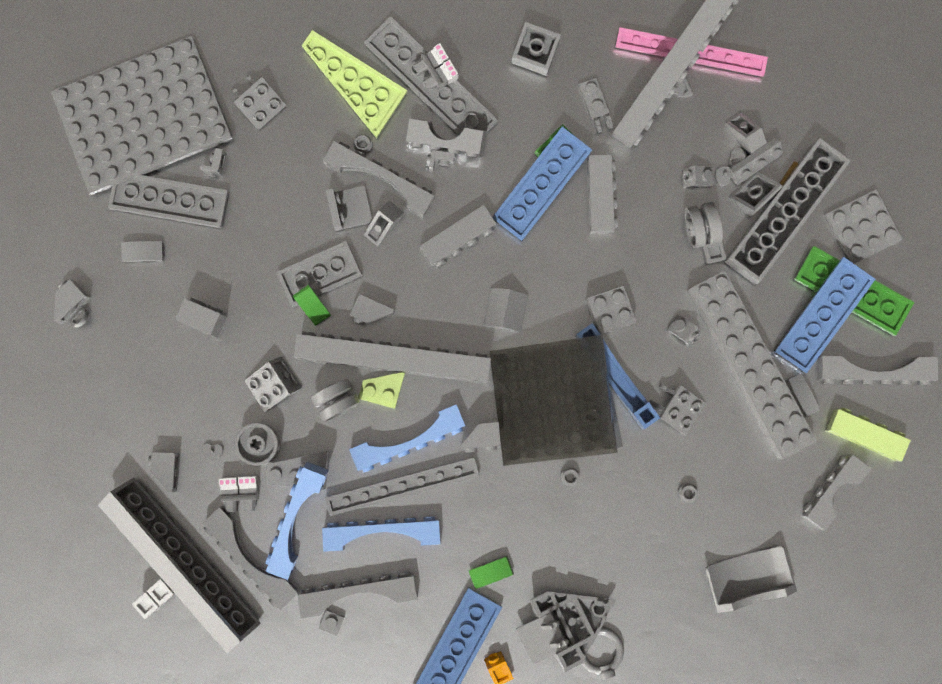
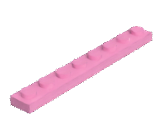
M620 27L615 47L666 57L678 39ZM707 45L703 53L701 51L698 52L700 57L695 63L763 77L768 57Z

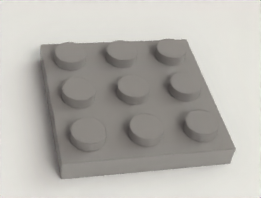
M877 189L824 215L846 259L853 264L903 240Z

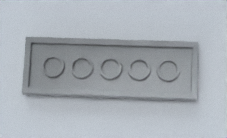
M139 175L131 180L112 186L108 208L222 228L229 191Z

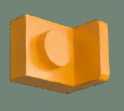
M501 651L493 653L484 659L494 684H504L514 679Z

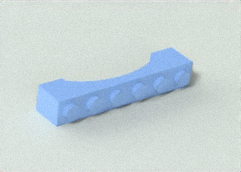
M457 405L439 411L440 416L436 422L423 434L408 442L389 447L370 446L366 442L349 449L357 470H363V473L374 469L373 465L380 462L381 465L391 462V457L398 455L399 458L410 454L409 450L414 447L419 450L428 446L426 442L434 440L436 443L445 439V434L451 432L452 435L462 432V427L465 424Z
M306 462L303 467H299L296 478H299L297 485L294 484L291 489L290 495L292 499L285 506L284 513H286V516L279 523L277 530H280V533L273 540L271 547L274 550L267 557L265 564L268 567L266 572L286 580L291 576L298 558L294 554L292 533L296 515L303 502L315 492L320 493L328 475V469Z
M435 516L423 517L424 521H416V518H404V522H397L396 519H386L385 523L377 524V520L365 521L366 524L358 525V521L346 522V526H339L338 523H327V527L322 528L323 552L343 551L345 549L344 545L367 534L379 532L404 534L419 540L421 546L441 544L439 520H435Z

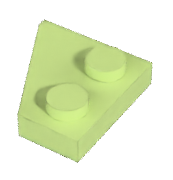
M401 372L363 380L358 399L395 409L405 373Z

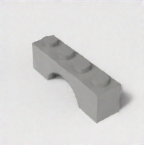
M409 118L406 141L411 142V146L422 148L423 144L430 145L429 149L440 151L442 147L448 148L449 153L459 154V151H465L467 156L477 157L478 154H483L487 131L464 128L458 137L446 140L435 132L432 122Z
M847 454V456L844 455L839 460V467L827 476V483L816 491V498L813 502L810 501L804 508L805 512L802 516L820 530L826 531L837 516L833 508V496L836 490L846 483L861 484L871 470L869 466L854 455Z

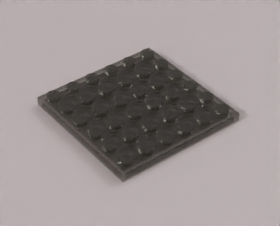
M603 335L489 351L503 466L618 453Z

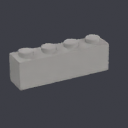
M589 155L587 158L590 234L613 233L615 228L618 227V219L614 217V209H617V198H613V190H616V179H613L612 172H615L616 166L615 160H612V155Z
M482 205L420 245V249L432 268L434 266L438 268L447 262L446 259L451 255L456 257L462 253V248L469 245L471 247L479 242L478 238L482 235L487 237L495 231L496 222L486 207Z

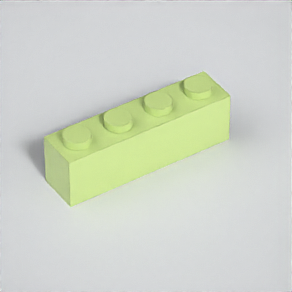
M841 407V409L833 410L825 431L894 461L903 460L911 441L905 438L906 434L896 430L893 433L887 430V426L880 423L872 424L867 417L851 415L852 411Z

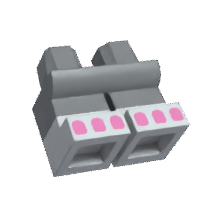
M440 43L434 46V49L428 53L422 54L421 59L413 65L418 75L428 71L430 76L422 80L427 90L435 87L440 89L458 80V72Z
M258 476L219 479L221 489L220 501L224 502L225 512H236V501H243V511L255 510L256 500L259 499Z
M160 579L132 605L146 619L173 597L175 593L163 579Z

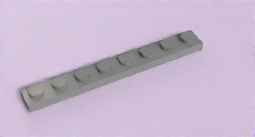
M473 457L325 497L329 516H334L479 476L475 458Z

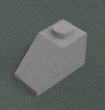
M739 112L725 122L741 147L750 154L767 144L762 127L742 112Z
M388 201L378 210L363 236L379 247L398 224L404 212L391 201Z
M70 279L62 282L58 287L59 290L55 292L54 320L60 324H63L90 299L84 290L75 281Z
M359 294L350 316L353 317V322L363 326L364 323L371 324L392 316L395 310Z
M152 452L148 458V467H151L150 472L168 492H176L179 453Z

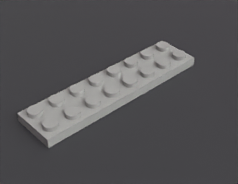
M391 16L364 42L458 136L464 128L483 130L488 133L498 123V119L457 80L440 89L435 87L427 90L422 80L430 76L428 71L418 75L413 65L421 59L422 54L428 52Z

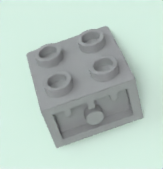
M365 186L337 192L334 189L326 190L333 227L336 231L371 223L372 216Z
M282 356L267 362L245 379V383L264 412L270 410L287 396L302 389Z

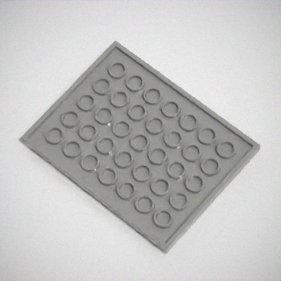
M192 36L50 91L90 195L232 140L229 128Z

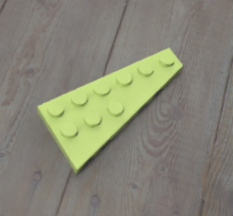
M312 30L302 44L303 49L377 139L407 94V90Z

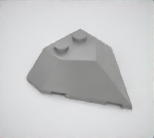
M546 591L530 600L535 619L552 612L555 620L560 622L559 629L564 639H568L569 643L567 644L568 648L555 653L554 656L565 672L584 662L590 646L593 645L607 618L606 616L616 600Z

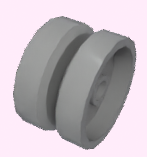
M704 203L700 209L696 205L685 208L686 230L694 249L704 247L707 241L711 245L722 242V224L715 203Z
M348 379L333 383L310 398L315 407L328 405L318 413L322 422L331 420L360 404L356 394L343 396L352 389Z
M262 423L248 424L243 427L235 440V450L239 458L246 464L253 466L272 462L278 456L281 448V440L277 431L270 425ZM257 441H261L262 445L259 446L260 448L256 447Z

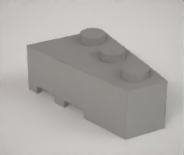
M330 451L267 464L265 484L291 487L294 484L297 485L299 478H296L299 467H303L306 462L328 469ZM326 480L322 490L326 489Z

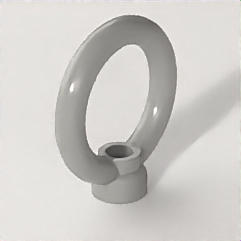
M602 627L598 635H605L613 640L616 646L614 660L610 664L596 666L586 657L582 663L588 671L599 674L601 680L616 676L614 670L621 664L624 656V646L621 638L613 630Z

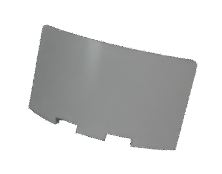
M783 546L740 555L705 568L717 613L735 611L753 604L752 601L760 600L761 597L763 601L786 597L797 592L786 550Z

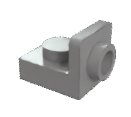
M215 148V152L210 157V164L212 165L200 164V169L207 176L215 177L216 174L222 176L227 153L223 149Z
M432 150L431 155L427 156L426 166H429V172L434 171L435 161L442 166L454 164L455 153Z

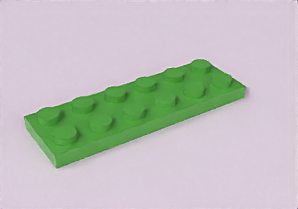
M813 246L794 280L817 292L840 260ZM875 280L852 313L896 336L914 302Z

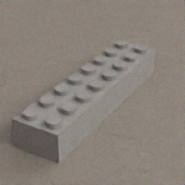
M821 138L814 142L783 183L782 188L774 195L729 255L725 263L754 285L759 283L851 160Z

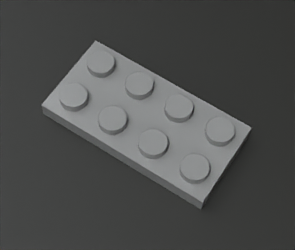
M347 241L276 272L292 307L299 305L293 295L307 285L319 296L362 276Z

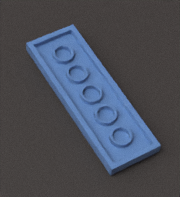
M561 127L492 218L523 241L586 160L592 149L564 127Z
M842 257L774 351L807 373L876 279L845 257Z
M468 588L416 684H461L502 606Z

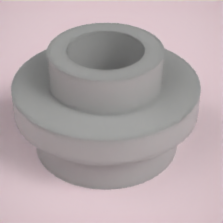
M364 134L358 135L353 142L354 149L364 154L369 152L372 148L371 138ZM361 142H366L365 147L359 146Z
M569 467L562 471L561 481L564 485L573 487L578 484L580 474L575 468ZM572 473L574 476L571 481L567 480V474Z
M683 484L679 489V497L682 501L691 503L697 499L698 490L693 484ZM687 489L691 491V495L689 497L685 495V491Z

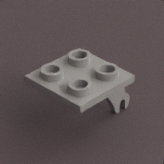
M247 75L246 79L252 85L242 94L235 87L231 90L237 96L233 102L256 129L259 130L280 112L286 104L262 76L255 81Z
M660 384L659 388L673 396L667 407L652 400L649 403L662 411L659 416L662 420L686 436L706 403L680 384L675 391Z
M552 612L516 628L533 665L568 648L567 644L569 641L564 639L559 629L560 622L555 620Z

